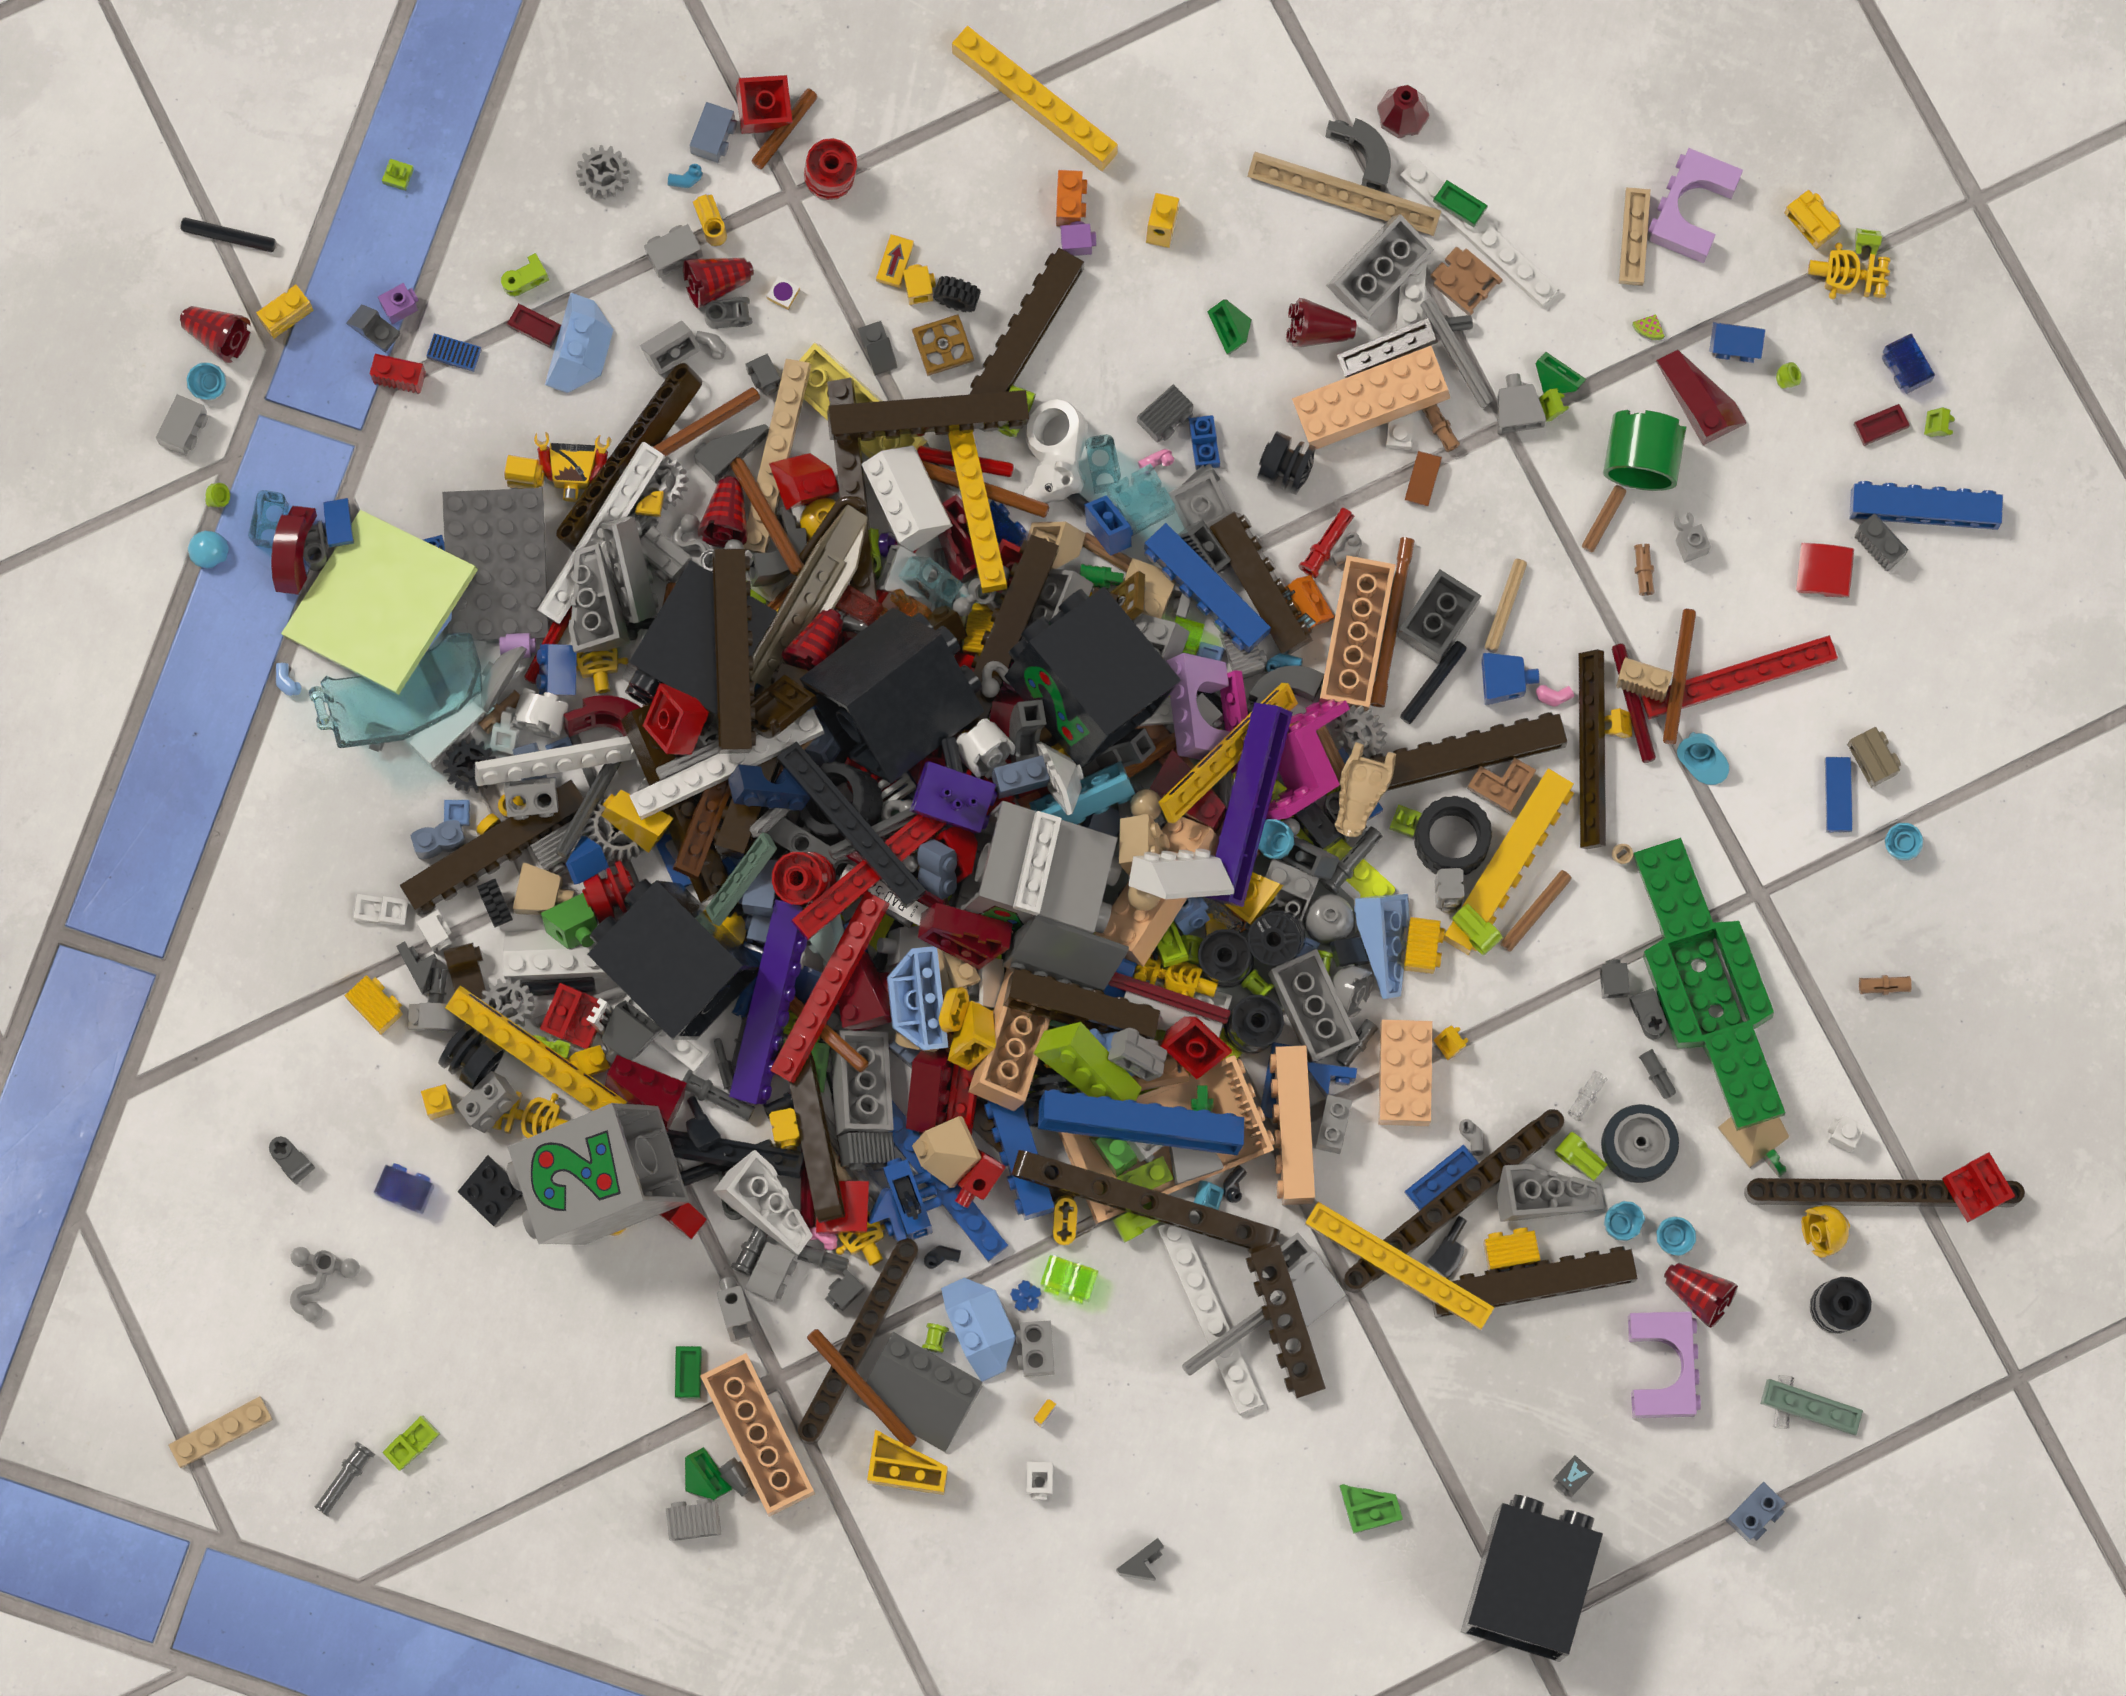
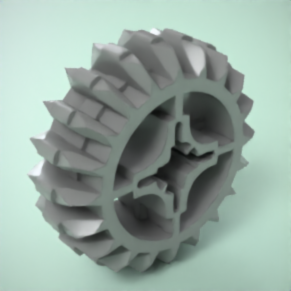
M606 798L602 799L601 805L597 803L596 809L591 813L592 816L588 818V823L582 835L588 836V838L601 846L604 856L607 857V863H610L613 858H615V861L620 860L621 862L624 859L628 863L631 861L632 856L637 858L640 855V851H644V849L620 830L614 837H611L616 827L601 816L605 810L603 803L606 801ZM598 826L600 827V830L605 834L606 840H604L601 837L598 831ZM614 843H621V844H623V845H625V844H627V845H626V846H614L613 844H614Z

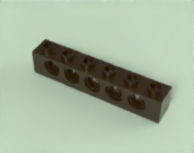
M1275 1240L1248 1249L1249 1257L1245 1258L1249 1272H1254L1257 1279L1256 1282H1253L1257 1296H1262L1265 1304L1261 1306L1265 1321L1270 1320L1272 1329L1269 1330L1272 1344H1277L1280 1351L1279 1354H1276L1280 1368H1285L1288 1377L1284 1378L1288 1393L1293 1392L1296 1398H1300L1326 1389L1280 1244ZM1268 1266H1273L1275 1268L1274 1275L1270 1278L1263 1277V1270ZM1274 1291H1282L1283 1295L1279 1301L1272 1302L1270 1300V1296ZM1284 1314L1290 1315V1321L1287 1325H1278L1280 1316ZM1289 1339H1297L1298 1344L1296 1348L1292 1350L1286 1349V1343ZM1297 1363H1305V1370L1302 1373L1296 1374L1293 1372V1368Z

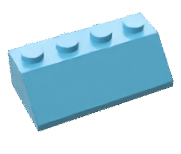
M1119 761L1080 780L1082 789L1071 815H1067L1051 793L1030 802L1029 805L1033 811L1044 812L1062 818L1061 820L1079 824L1088 815L1093 813L1101 814L1108 810V806L1117 802L1122 804L1132 798L1131 796L1135 794V791L1122 762Z

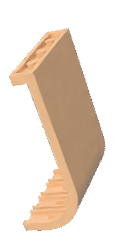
M1235 1055L1219 1062L1198 1079L1189 1075L1190 1080L1187 1082L1163 1086L1138 1096L1137 1103H1158L1164 1107L1173 1108L1181 1106L1187 1110H1192L1191 1099H1197V1085H1207L1208 1099H1214L1213 1113H1233L1236 1116L1244 1117V1145L1239 1154L1217 1153L1224 1167L1222 1170L1175 1185L1169 1146H1163L1153 1153L1155 1157L1153 1160L1164 1157L1173 1180L1152 1190L1170 1194L1274 1150L1272 1146L1275 1144L1273 1135L1270 1130L1266 1131L1263 1121H1265L1264 1113L1260 1106L1256 1107L1253 1100L1255 1097L1254 1089L1251 1083H1246L1243 1076L1246 1073L1244 1065L1240 1059H1236ZM1058 1132L1071 1165L1116 1178L1090 1141L1089 1137L1091 1136ZM1137 1158V1163L1121 1175L1147 1163L1144 1160L1140 1162ZM1098 1181L1093 1184L1094 1192L1101 1195L1104 1190L1103 1185ZM1144 1196L1141 1200L1142 1205L1151 1202L1147 1196ZM1086 1199L1095 1224L1126 1212Z

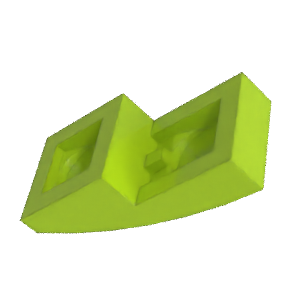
M420 1416L382 1453L401 1471L425 1450L440 1433L424 1416Z

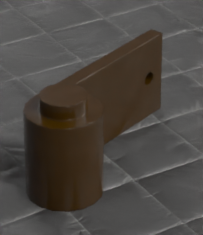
M472 942L444 950L454 992L461 985L479 999H484L482 991H486L479 965V961H483L480 946L475 947Z

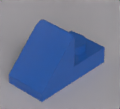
M1307 1062L1308 1076L1326 1099L1329 1094L1330 1080H1335V1084L1350 1085V1082L1355 1083L1357 1068Z
M886 1187L881 1190L867 1222L872 1224L887 1219V1222H884L887 1235L889 1237L892 1236L896 1241L907 1238L892 1191Z

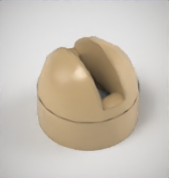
M1618 844L1612 850V857L1615 862L1626 864L1632 860L1633 850L1627 844ZM1625 848L1627 852L1617 858L1616 855Z

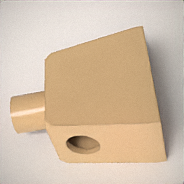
M523 863L513 910L515 914L541 915L542 912L573 898L575 891L562 889L563 880L561 876Z

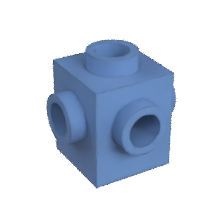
M1202 897L1187 898L1174 921L1184 935H1189L1210 920L1205 912L1209 907Z

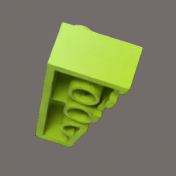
M1082 1022L1044 1031L1034 1051L1035 1056L1090 1097L1099 1098L1107 1096L1112 1098V1100L1136 1101L1142 1089L1124 1068L1108 1060V1050Z

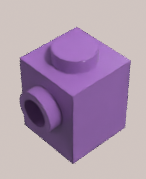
M1082 221L1061 226L1062 249L1073 256L1092 255V246H1096V232H1091L1090 224H1085Z
M404 283L378 296L380 305L392 325L418 311L416 302L419 300L413 289L407 290Z

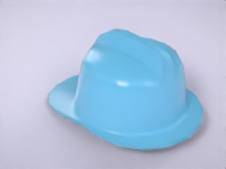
M1692 732L1689 738L1684 739L1677 748L1679 760L1699 782L1707 785H1716L1727 778L1729 763L1717 748V744L1711 736Z

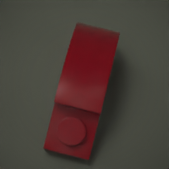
M292 506L288 515H281L273 539L271 555L272 579L276 592L299 595L307 580L303 553L307 534L317 517L315 508Z
M598 695L582 699V708L574 709L564 714V730L568 737L593 728L608 727L619 731L623 736H627L621 719L630 711L641 707L628 699L617 696Z

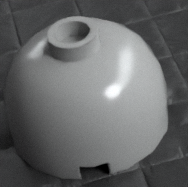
M1334 894L1321 895L1314 899L1307 907L1304 917L1305 929L1309 936L1316 942L1324 945L1330 944L1335 940L1347 939L1353 930L1355 920L1353 909L1349 903L1342 897Z
M1345 966L1337 971L1336 974L1330 976L1336 989V995L1350 1018L1355 1017L1362 1010L1358 1006L1362 999L1367 1002L1374 983V977L1370 976L1372 972L1359 966Z

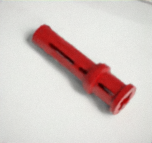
M1346 508L1340 509L1320 541L1310 547L1311 552L1304 562L1299 563L1298 567L1301 571L1311 575L1313 578H1317L1319 575L1318 571L1323 563L1330 559V551L1355 517L1351 511Z

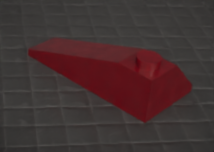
M1679 350L1656 360L1657 365L1702 445L1747 423L1735 401Z

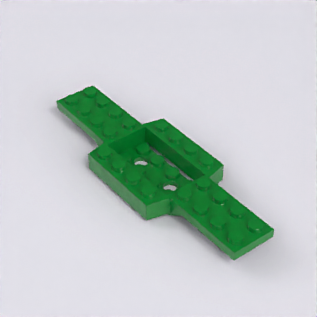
M1681 838L1634 852L1633 857L1657 918L1663 939L1646 949L1643 953V959L1677 1049L1703 1047L1712 1064L1736 1131L1784 1116L1786 1112L1754 1029L1773 1018L1774 1010L1740 921L1713 922ZM1714 938H1716L1747 1021L1745 1022L1742 1020L1713 944ZM1694 960H1703L1706 964L1705 970L1702 972L1694 971L1691 966ZM1712 1005H1719L1723 1009V1015L1714 1018L1709 1014V1008Z

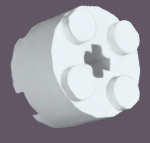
M524 688L520 694L511 723L521 730L523 726H526L529 730L534 731V735L554 739L556 736L560 737L564 724V714L567 713L569 705L558 701L559 697L552 693L545 692L542 696L531 689Z
M982 719L976 727L968 733L961 734L957 739L961 762L979 779L981 776H985L987 779L991 778L993 769L1007 765L1005 760L1009 754L1014 755L1015 753L1013 742L995 723L990 722L988 719Z

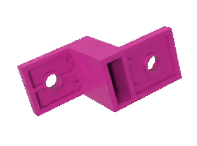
M1332 699L1322 705L1317 702L1306 707L1307 712L1292 716L1278 769L1287 790L1279 793L1277 800H1270L1266 820L1289 818L1340 785L1316 730L1350 710L1346 700L1335 702V699Z

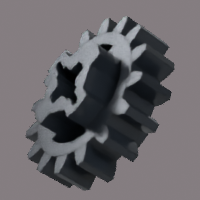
M473 738L470 744H467L462 739V746L458 747L455 743L452 745L454 748L453 753L446 751L449 760H443V765L448 768L443 770L445 776H450L447 780L450 785L456 782L455 789L457 791L464 787L466 794L469 793L470 788H474V791L479 793V786H477L475 780V762L496 759V756H491L493 753L491 747L484 750L485 743L483 741L476 745V741ZM471 751H476L482 755L477 757ZM462 754L459 762L455 763L457 757ZM468 762L473 763V770H468ZM457 776H465L469 781L461 780Z

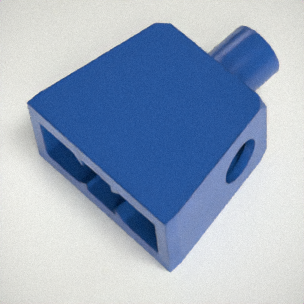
M1483 653L1481 664L1485 705L1521 698L1526 693V684L1539 683V669H1524L1523 657Z

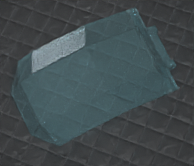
M449 633L437 647L424 654L399 695L362 676L333 679L326 675L320 682L322 687L314 686L309 690V697L314 702L317 713V727L321 730H333L338 748L402 741L469 706L482 692L481 664L471 633ZM324 702L327 703L330 715L326 712Z

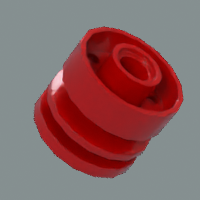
M834 138L823 139L815 143L808 151L804 168V180L809 191L818 198L825 200L839 199L846 195L853 186L857 169V159L853 149L844 141Z
M791 852L783 855L776 862L772 871V885L775 893L781 900L794 905H810L836 883V873L833 864L827 857L817 852Z
M620 860L614 862L618 873L612 874L609 867L605 869L606 878L602 879L599 874H596L583 881L585 889L582 892L588 907H591L592 911L595 912L599 924L609 916L615 918L613 907L617 905L623 914L627 912L624 904L626 902L625 897L635 885L629 871L622 865Z

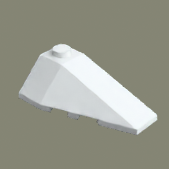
M1042 742L1036 743L1039 756L1043 755L1050 778L1047 785L1048 791L1067 815L1073 814L1082 789L1080 780L1084 779L1080 765H1076L1071 758Z
M754 1150L725 1174L714 1189V1192L739 1214L793 1254L799 1255L813 1235L798 1209H795L788 1197L789 1193L785 1187H782L774 1167Z

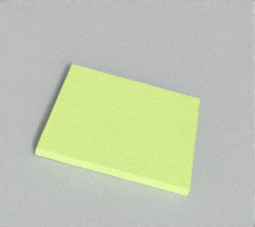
M360 510L351 523L354 543L335 548L281 634L285 638L399 695L478 569L476 566Z

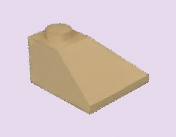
M1066 521L1031 523L1027 541H1029L1032 534L1059 545V552L1051 568L1057 569L1079 557L1086 533Z
M1132 558L1124 581L1137 571L1144 573L1146 590L1144 595L1145 609L1142 614L1163 619L1176 581L1174 579L1170 581L1161 571L1162 568Z
M958 1116L925 1131L912 1145L921 1167L950 1188H954L981 1159L962 1116Z
M1730 1117L1718 1127L1749 1168L1762 1159L1770 1150L1775 1149L1789 1138L1779 1117L1736 1131L1732 1117Z

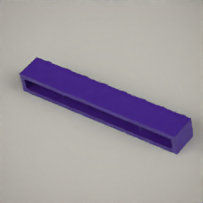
M1254 703L1253 711L1250 715V723L1244 739V746L1215 856L1221 859L1234 887V894L1205 896V898L1218 903L1239 907L1244 906L1293 712L1280 706Z
M775 899L729 1097L753 1104H766L771 1096V1082L775 1073L770 1070L784 1043L782 1035L784 1027L789 1021L790 1015L788 1010L790 1002L795 996V980L800 974V959L807 946V939L791 920L803 911L807 905H794Z

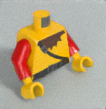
M545 432L546 440L541 442L537 439L536 433L534 442L539 446L537 449L539 465H543V472L546 478L554 483L555 488L564 489V501H578V489L586 490L606 463L608 457L606 449L611 445L612 439L608 437L607 444L603 445L600 443L601 435H599L595 440V445L550 443L548 447L549 434Z

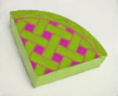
M1656 314L1632 323L1633 328L1638 334L1651 340H1662L1665 337Z

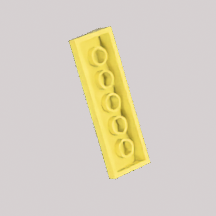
M814 342L799 360L811 364L804 400L826 420H828L827 409L830 405L828 381L852 378L854 381L856 403L882 401L820 344ZM902 434L900 438L886 439L885 436H877L875 440L861 441L860 438L861 451L868 458L883 450L914 446L918 450L920 446L928 442L922 436L911 437L910 434Z

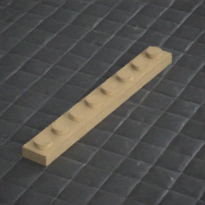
M1259 152L1254 153L1247 176L1385 221L1401 214L1416 231L1432 236L1435 234L1441 215V210Z
M787 358L756 482L775 516L781 495L769 464L790 458L811 370L810 363ZM751 503L747 520V542L743 547L745 551L767 553L771 537Z

